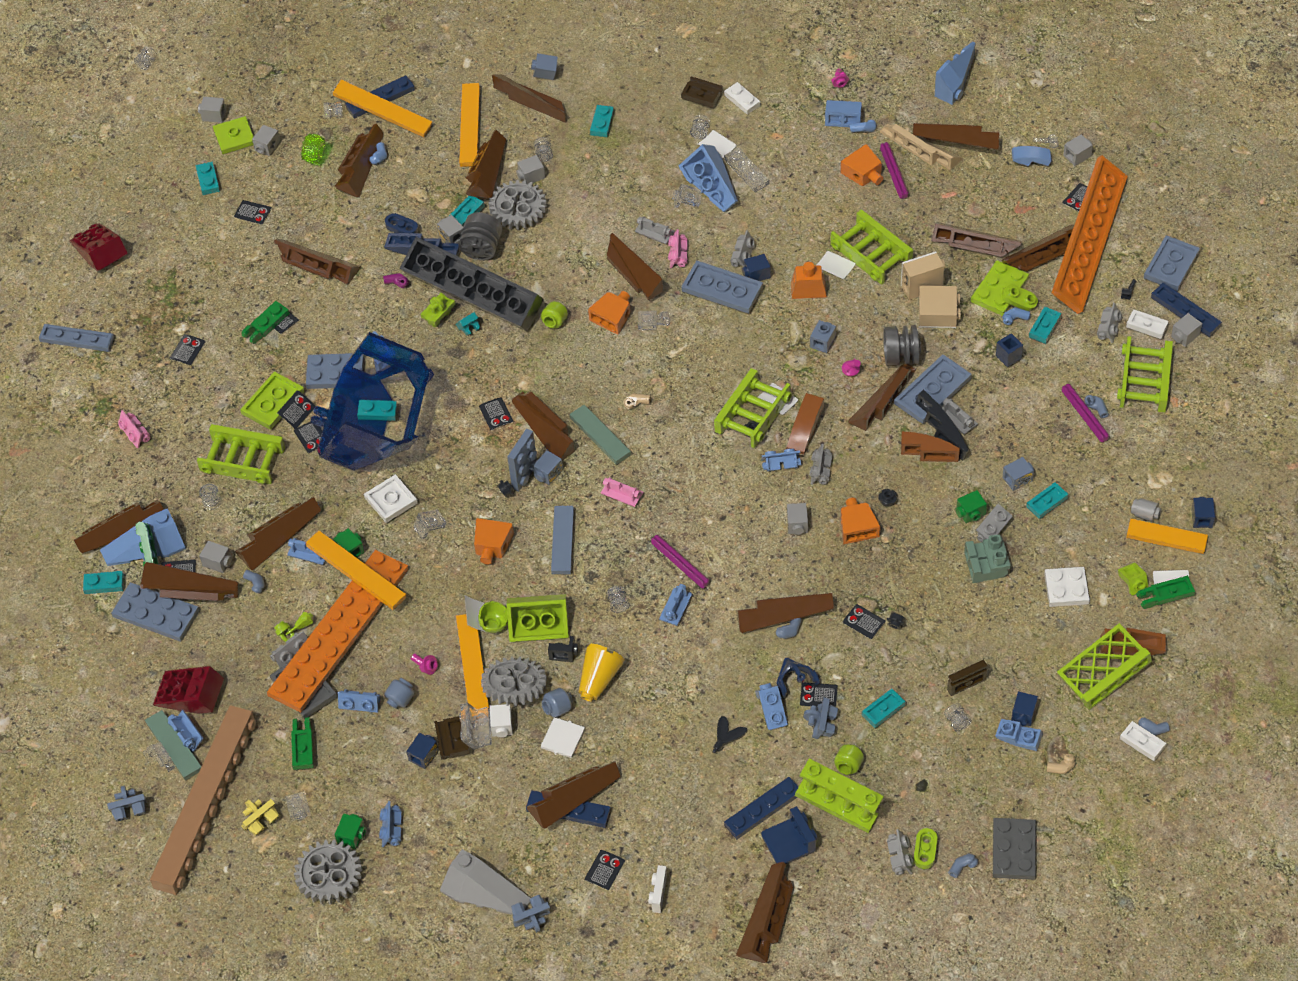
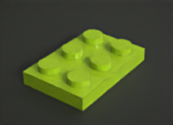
M996 260L972 295L971 302L1003 316L1011 305L1003 300L1002 290L1010 284L1023 288L1029 279V274Z
M274 371L240 409L241 414L271 430L282 418L277 412L297 390L303 394L305 392L304 387Z

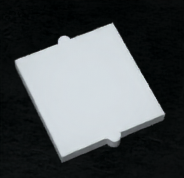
M554 717L541 744V748L554 752L555 755L560 754L572 758L585 727L573 724L570 720L567 722Z

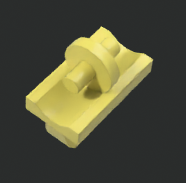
M259 799L254 803L250 800L245 802L247 809L242 813L245 816L252 813L242 822L243 825L241 827L245 831L248 829L253 835L257 836L264 830L263 825L258 821L264 816L270 824L278 819L279 814L274 808L275 803L272 799L259 809L257 808L262 804Z

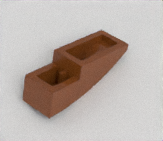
M808 393L805 394L786 449H795V451H800V454H805L816 430L819 416L824 408V398Z
M901 432V455H920V461L958 462L959 448L927 434Z
M1105 628L1100 638L1111 629ZM1126 628V631L1143 648H1146L1151 655L1164 654L1166 652V634ZM1118 631L1113 635L1112 641L1124 642V635ZM1100 645V653L1108 654L1109 645ZM1112 646L1111 654L1122 655L1123 646ZM1126 646L1125 655H1134L1138 652L1135 647Z

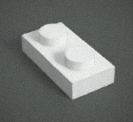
M738 82L724 91V95L747 115L760 107V101Z
M1133 309L1126 327L1162 339L1169 321Z
M1133 721L1120 735V740L1153 761L1156 760L1166 747L1164 741Z
M658 865L657 873H653L652 885L655 886L654 892L649 894V904H652L653 913H661L667 879L666 866Z

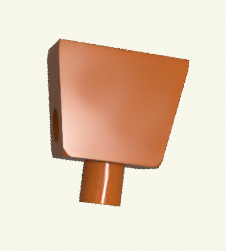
M867 144L841 161V174L861 186H865L871 181L879 185L883 181V176L881 175L882 163Z
M805 262L803 266L795 267L791 280L792 299L826 298V281L822 266L814 265L812 262Z
M621 291L618 296L607 292L588 309L589 321L619 335L631 312L630 303L628 302L630 295L625 291Z
M856 498L847 499L845 502L846 507L841 508L843 544L878 538L880 535V525L868 503L858 504Z
M476 519L474 546L476 554L481 555L480 562L491 564L493 557L502 558L514 535L512 523Z

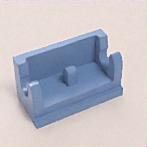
M827 100L825 126L850 127L851 123H860L862 102Z

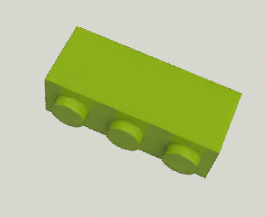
M566 594L507 598L509 642L569 638Z

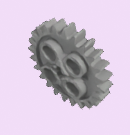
M516 180L514 184L512 181H509V185L503 183V188L497 187V192L493 191V196L489 198L490 202H488L490 215L499 220L500 223L502 222V227L508 224L509 229L516 226L517 230L521 225L524 229L526 224L533 226L532 221L538 223V217L543 218V213L546 212L545 207H547L543 190H539L538 185L533 187V182L527 185L526 180L522 183Z
M512 656L508 661L506 658H503V662L496 660V665L489 664V668H485V673H482L481 686L483 687V693H486V697H491L492 701L498 699V704L506 702V706H508L510 702H513L517 706V703L521 702L525 705V700L532 702V697L538 699L539 694H543V689H546L545 670L541 669V665L536 666V661L529 663V658L522 661L521 657L514 660Z
M326 839L324 845H320L317 841L316 848L309 845L310 852L302 851L304 858L298 857L299 864L294 866L297 871L294 873V877L297 879L295 882L299 886L300 893H304L306 899L311 896L312 902L319 898L321 904L325 900H328L329 904H331L334 898L337 902H340V896L347 899L346 892L354 893L352 886H359L357 879L362 878L360 873L362 871L360 858L357 857L356 851H352L350 845L345 847L343 841L339 845L336 844L335 840L328 844ZM338 859H341V860H342V861L339 862V863H334V861H336V860H338ZM316 862H321V864L317 866L313 865ZM343 878L340 882H335L336 879ZM316 881H322L320 884H314Z

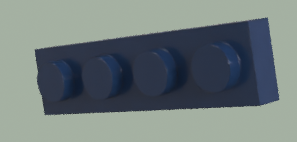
M405 75L370 93L391 102L415 91V88ZM348 102L345 103L346 109L354 119L368 113Z
M1162 283L1151 293L1153 300L1180 318L1189 313L1202 323L1201 332L1208 337L1221 327L1222 322L1165 283Z
M787 777L724 821V826L738 840L798 798L795 796L798 786L790 777Z
M531 790L526 805V812H529L527 806L544 799L541 792ZM585 801L560 819L606 828L611 807Z

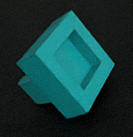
M475 312L456 323L457 328L462 330L467 336L471 334L469 326L474 327L475 331L480 328Z

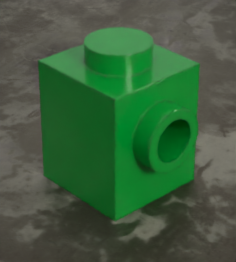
M975 490L957 499L955 511L957 516L962 518L967 524L971 521H977L986 515L987 503L978 490Z
M349 528L339 532L333 538L334 542L356 558L364 554L360 536L356 532L353 533Z
M343 813L334 834L337 844L343 841L344 846L350 845L351 848L357 849L360 839H363L366 834L363 819L355 814L348 815Z

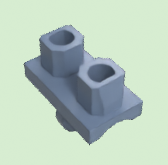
M823 698L822 704H818L817 707L811 706L810 710L804 711V719L808 721L809 726H814L812 738L818 739L821 735L831 737L834 734L835 725L826 722V720H834L837 716L838 708L829 705L830 699Z
M125 785L121 786V792L114 794L115 800L123 799L108 803V810L112 812L116 821L127 819L125 809L132 807L134 816L146 814L145 803H147L144 794L128 797L136 795L135 790L127 791Z
M540 895L529 899L532 909L525 911L522 902L511 906L512 920L515 928L524 924L526 930L534 928L536 933L540 932L539 925L546 923L543 916L550 914L548 902L545 903Z

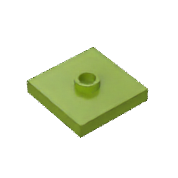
M246 116L212 126L222 155L253 145V134Z

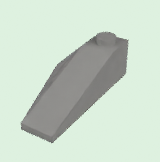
M463 849L450 864L440 888L441 893L456 902L475 904L476 907L480 908L488 907L495 909L497 912L513 915L512 905L522 902L526 910L530 905L529 899H531L480 859Z

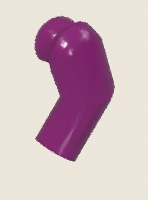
M401 273L383 276L384 284L394 283L400 288H405L409 284L408 279Z

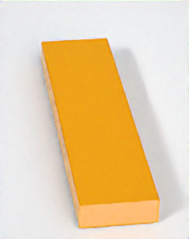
M1131 518L1126 536L1129 539L1204 554L1208 537L1207 534Z

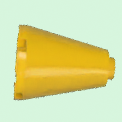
M591 643L587 646L578 691L583 700L592 702V700L598 699L623 665L624 658L615 651L612 654L607 651V647Z

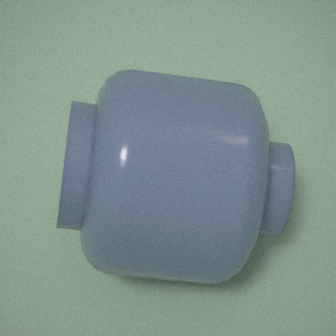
M402 678L393 680L384 693L388 699L386 703L395 709L398 706L405 708L414 696L412 689L414 686Z
M557 688L544 695L541 705L547 715L558 717L570 711L573 700L569 692L562 688Z

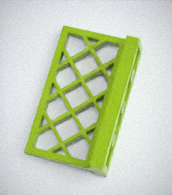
M1119 623L1058 670L1057 674L1083 701L1085 707L1091 710L1152 662L1150 652L1143 648ZM1120 631L1124 635V642L1112 641L1113 635ZM1100 645H1109L1108 654L1097 653V648ZM1112 646H1123L1122 655L1111 654ZM1126 646L1135 647L1138 652L1134 655H1125ZM1085 657L1093 658L1092 666H1081L1082 659ZM1096 658H1108L1107 667L1095 666ZM1110 659H1122V663L1118 668L1110 667ZM1070 669L1077 670V678H1068L1065 673ZM1080 670L1092 671L1091 679H1080ZM1095 671H1106V677L1102 680H1094ZM1079 683L1090 684V689L1082 694L1079 690Z

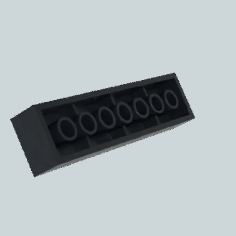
M415 237L399 268L407 275L527 332L544 301L537 293L418 237Z

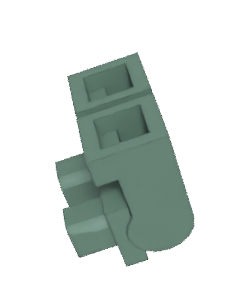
M999 534L989 536L982 543L965 542L964 554L972 583L1003 578L1008 574L1010 563L1003 538Z

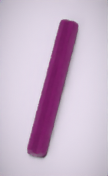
M888 142L881 143L880 150L900 199L907 198L909 192L890 144Z
M1071 384L1064 385L1062 392L1100 442L1107 441L1109 434Z
M655 535L651 539L652 545L698 586L704 589L709 585V579L660 535Z

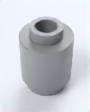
M1135 498L1131 507V513L1135 514V517L1154 522L1155 519L1159 518L1161 508H1159V503L1143 498Z

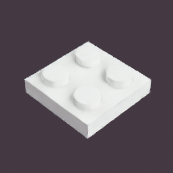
M396 474L364 493L365 499L385 523L417 504V499Z
M1084 567L1045 569L1044 576L1049 607L1089 604Z

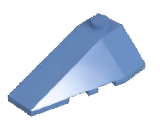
M971 42L963 48L960 55L955 54L952 61L947 60L936 72L935 97L951 105L962 97L975 55V42Z
M702 144L679 165L686 180L695 185L701 193H704L723 212H726L738 202L724 162L715 146Z
M168 508L142 521L151 526L150 529L154 538L157 556H161V558L169 557L186 549ZM136 526L100 550L107 566L131 563L132 560L137 559L145 561L144 553L140 551L139 542H141V538L136 534Z

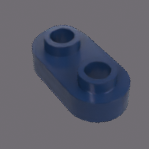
M397 213L389 214L385 218V226L391 232L418 233V224L412 219Z

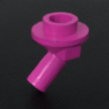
M838 68L835 71V77L831 81L834 87L841 88L847 84L849 78L845 72H842V69Z
M853 359L842 364V372L847 376L857 375L860 371V360Z
M414 653L411 657V660L420 666L421 672L428 675L436 672L438 662L435 656L427 655L422 659Z

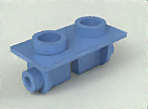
M786 449L784 453H776V451L765 452V455L761 457V461L765 460L762 463L763 470H767V472L780 470V463L782 462L784 469L798 468V466H801V460L796 456H799L800 451Z
M297 538L289 540L288 546L291 548L287 556L321 565L324 564L325 560L306 547V542L297 540Z
M679 584V586L673 589L659 620L678 626L692 596V593L687 592L685 585Z
M347 689L338 692L339 709L378 713L380 695L377 692H363V694H359L358 691H348Z
M184 710L178 716L170 715L168 717V724L172 726L174 731L178 732L177 735L183 742V746L194 753L203 737Z
M388 801L386 806L380 811L382 827L380 828L379 838L382 839V847L387 842L392 846H397L401 841V827L394 825H401L402 811L397 805L390 807L391 801Z

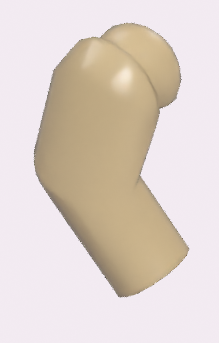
M633 393L624 400V406L627 409H632L640 403L650 404V395Z
M1066 754L1064 760L1060 763L1048 762L1047 772L1067 773L1075 766L1074 755Z

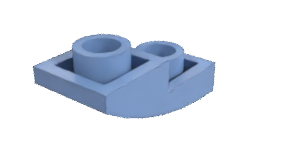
M1035 146L1012 148L1013 162L1029 166L1033 161L1037 164L1049 166L1051 162L1050 149Z
M1001 719L995 736L1006 743L1037 751L1043 734L1040 729L1022 727L1021 722Z

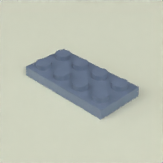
M696 260L681 288L682 292L749 314L763 288V282Z
M941 355L894 399V404L924 424L927 413L915 403L918 394L924 389L942 407L944 405L943 401L946 398L950 399L972 378V374L945 355Z
M130 582L111 614L116 619L181 642L200 610L198 606L175 598L160 597L159 592L142 589L139 585Z

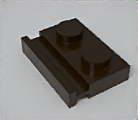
M691 76L690 81L687 82L681 93V98L713 108L720 97V93L723 91V86Z
M984 659L948 676L947 691L950 696L986 681V668L988 665Z
M463 715L443 719L440 722L434 721L441 760L445 757L452 758L470 754Z

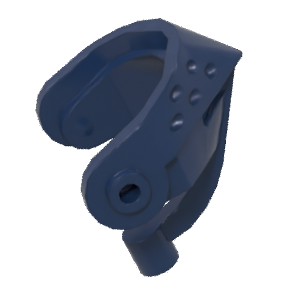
M789 658L784 659L776 682L781 698H785L787 693L783 678L791 671L796 673L799 683L805 680V674L800 672L802 671L810 676L815 685L820 684L819 676L815 670Z

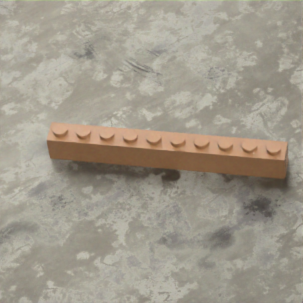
M229 706L150 878L154 889L177 895L179 889L183 888L185 875L193 866L195 853H198L201 848V840L208 833L209 822L216 815L219 800H222L225 795L227 782L231 781L233 769L240 762L241 751L243 748H246L248 736L256 726V720L252 711Z

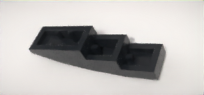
M923 389L918 394L915 403L927 413L924 420L936 429L934 437L947 441L959 448V458L963 461L968 453V448L960 432L942 407Z

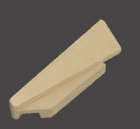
M886 124L880 130V133L931 166L938 162L951 170L962 160V157L914 136L897 124Z

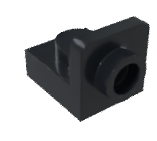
M570 636L569 645L549 643L548 646L549 660L573 662L574 655L578 654V643H575V636Z

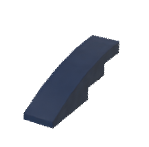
M388 233L384 248L407 255L415 237H418L458 257L461 251L458 243H442L441 238H424L422 233Z

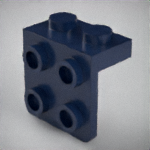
M797 806L790 809V819L761 832V837L775 863L784 862L787 864L816 851L817 835L814 829L808 827V819L805 813L800 812Z

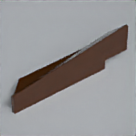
M377 123L372 126L368 134L365 135L362 132L355 139L338 168L342 177L336 183V189L354 197H360L372 166L370 157L377 151L376 145L381 142L384 135Z
M494 130L490 140L487 143L484 142L480 147L466 176V179L471 183L466 191L468 196L491 198L493 196L506 138L497 130Z
M1071 224L1001 261L1022 271H1028L1065 253L1074 225Z
M283 239L274 240L275 245H278L282 254L280 257L283 262L327 279H332L333 276L344 284H349L361 267Z
M905 363L902 364L848 420V423L867 431L875 418L882 421L894 404V399L900 395L915 373L916 368Z
M522 391L512 398L513 405L549 452L561 458L562 461L575 452L574 441L568 437L567 425L531 391L527 393Z
M311 497L302 504L300 502L294 504L247 534L251 542L236 550V554L250 570L256 569L321 511L316 499Z
M150 562L144 564L140 588L160 589V597L212 601L224 600V597L238 598L237 581Z
M832 593L755 600L756 608L736 610L739 630L741 633L831 610L834 608Z
M616 761L600 768L599 766L589 768L542 790L541 793L544 799L527 806L528 811L539 825L546 829L620 778Z

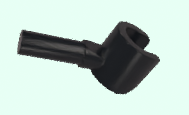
M1135 279L1131 281L1128 288H1122L1121 299H1131L1133 287L1137 282Z

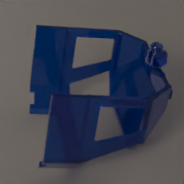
M368 332L344 365L333 389L329 408L326 409L320 406L313 408V413L316 416H311V423L319 427L324 426L317 449L320 458L356 471L412 447L420 437L414 433L425 388L434 376L431 368L428 369L422 353ZM361 355H366L388 364L387 367L374 374H368L353 368ZM404 371L415 388L403 439L395 441L384 436L387 420H360L357 416L359 400L392 401L381 380Z

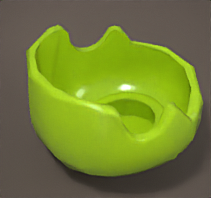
M486 602L479 610L478 620L480 627L490 633L502 631L508 621L507 608L500 602Z

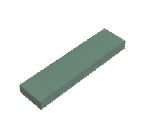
M585 405L569 414L570 419L616 465L631 455V451Z
M161 710L147 718L145 723L186 781L199 773L201 765L192 752L183 746V742L177 735L178 732L174 731L172 726L168 724V718Z

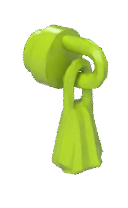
M303 612L292 629H290L288 623L281 621L274 627L275 633L286 642L289 639L283 633L287 630L286 635L290 634L293 637L294 630L313 624V615Z

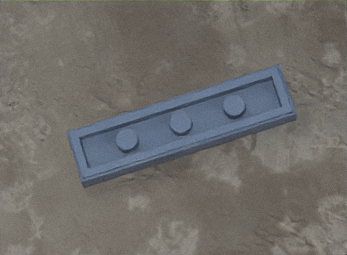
M44 324L39 341L109 352L115 337L112 333Z
M554 506L551 574H571L574 506Z

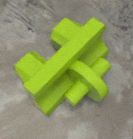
M440 293L437 297H432L429 306L421 313V318L425 319L429 325L437 327L440 324V320L451 312V308L456 304L455 300L447 298L443 293Z

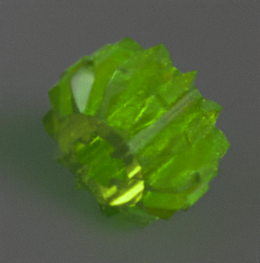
M309 133L305 136L301 147L302 160L311 164H318L324 156L325 138L314 133Z

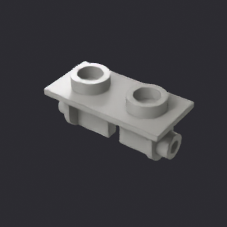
M644 216L637 219L639 225L635 232L661 243L667 244L670 236L675 232L669 226L654 223Z
M746 230L745 235H740L737 238L735 251H733L730 259L731 265L734 267L738 265L744 267V259L750 258L755 246L754 238L748 230Z
M1113 303L1112 308L1106 307L1103 310L1100 321L1104 324H1099L1097 336L1100 340L1109 338L1111 343H1113L1115 335L1118 333L1117 327L1122 315L1116 303Z
M946 398L943 401L944 407L942 409L963 435L978 425L952 399Z
M821 444L812 454L813 466L809 473L811 485L815 481H819L822 485L827 484L829 481L830 469L828 468L831 466L832 453L829 449L823 450L824 444Z
M997 504L976 529L978 532L977 539L983 542L984 539H988L991 535H998L1012 518V515L1001 505Z
M305 632L295 633L293 637L285 642L284 646L281 645L271 652L270 658L273 662H277L279 668L289 663L307 640Z
M896 829L897 835L890 834L887 839L889 854L897 853V855L890 857L892 871L896 875L903 874L904 870L913 874L911 866L914 863L912 856L908 852V847H910L907 835Z

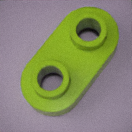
M1013 284L1007 285L1001 293L1006 303L1026 311H1031L1038 303L1034 293Z
M930 828L921 829L916 836L914 863L920 869H929L935 862L937 834ZM927 839V840H929L930 842H929V843H925V842H923V840ZM926 858L927 861L923 862L921 861V859Z

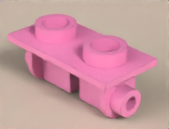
M677 229L674 235L670 236L668 242L670 246L668 254L670 268L674 264H677L679 267H684L687 264V252H684L687 251V238L683 234L679 235V230Z
M122 410L118 425L136 448H139L140 442H148L150 440V434L141 426V423L133 413L126 414Z
M611 477L604 479L603 485L605 486L601 491V494L633 507L636 506L644 493L636 487H630L613 480Z

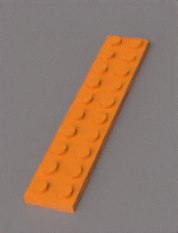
M1103 155L1096 160L1051 292L1077 314L1083 312L1128 177Z
M377 550L365 562L368 567L394 586L398 585L408 571V565ZM351 581L269 688L267 696L301 713L383 603L357 583Z

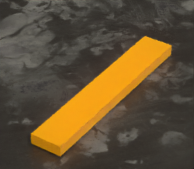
M340 80L333 91V96L419 136L425 137L432 126V121L344 80Z
M479 83L462 84L460 167L472 166L478 153Z
M321 531L316 532L306 542V547L392 610L406 598V594Z
M466 614L457 615L456 621L470 721L490 718L488 698L486 693H483V687L481 686L484 670L478 629L467 624Z

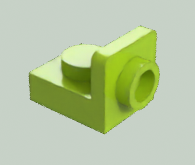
M1135 562L1118 569L1119 577L1128 584L1129 593L1132 596L1136 595L1139 590L1149 587L1146 572Z

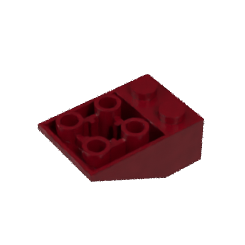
M100 223L91 225L88 230L75 234L69 240L90 267L96 271L128 254L119 235Z
M211 666L165 671L153 705L178 711L184 710L185 712L195 714L213 712L224 678Z

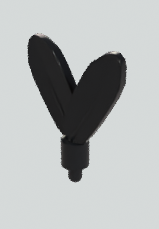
M721 716L717 724V741L713 746L712 752L716 753L721 750L724 744L743 737L747 732V728L737 727L728 732V720L725 716Z

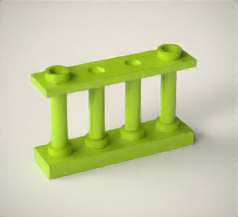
M862 209L856 213V225L842 236H839L834 231L831 232V246L870 275L871 279L881 285L884 284L886 270L899 260L905 262L913 259L912 248ZM860 230H864L869 234L855 246L847 242L848 239ZM873 240L881 244L868 256H864L859 252ZM886 250L894 254L880 267L872 262Z
M1128 336L1127 343L1122 345V354L1125 355L1122 389L1118 388L1117 400H1120V407H1124L1125 399L1151 401L1158 404V412L1165 413L1168 400L1173 341L1165 340L1164 348L1153 349L1130 346L1131 336ZM1129 355L1157 356L1159 359H1163L1162 363L1159 362V364L1129 361ZM1128 368L1156 371L1158 374H1161V378L1151 379L1127 376ZM1126 384L1154 386L1156 389H1160V392L1148 394L1126 391Z
M751 368L714 419L715 432L722 434L725 429L731 428L750 436L751 447L755 448L758 443L762 442L765 432L784 405L790 402L792 398L791 384L787 383L782 390L760 382L758 371ZM757 388L777 398L772 404L750 393L753 389ZM748 401L768 411L763 417L741 408L744 402ZM735 415H741L759 424L753 430L732 421Z
M211 424L209 432L213 444L207 459L197 458L200 471L207 474L213 473L256 481L260 484H272V477L268 468L274 453H284L285 444L283 437ZM221 443L231 444L225 462L214 460ZM238 447H249L243 465L232 464ZM258 449L267 451L260 469L250 467L255 452Z
M809 758L799 775L803 780L795 796L869 833L879 813L876 810L884 796Z

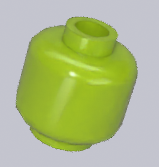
M552 301L543 309L541 320L549 328H559L567 319L568 311L562 303Z
M843 745L834 759V765L842 774H855L864 760V755L855 745Z

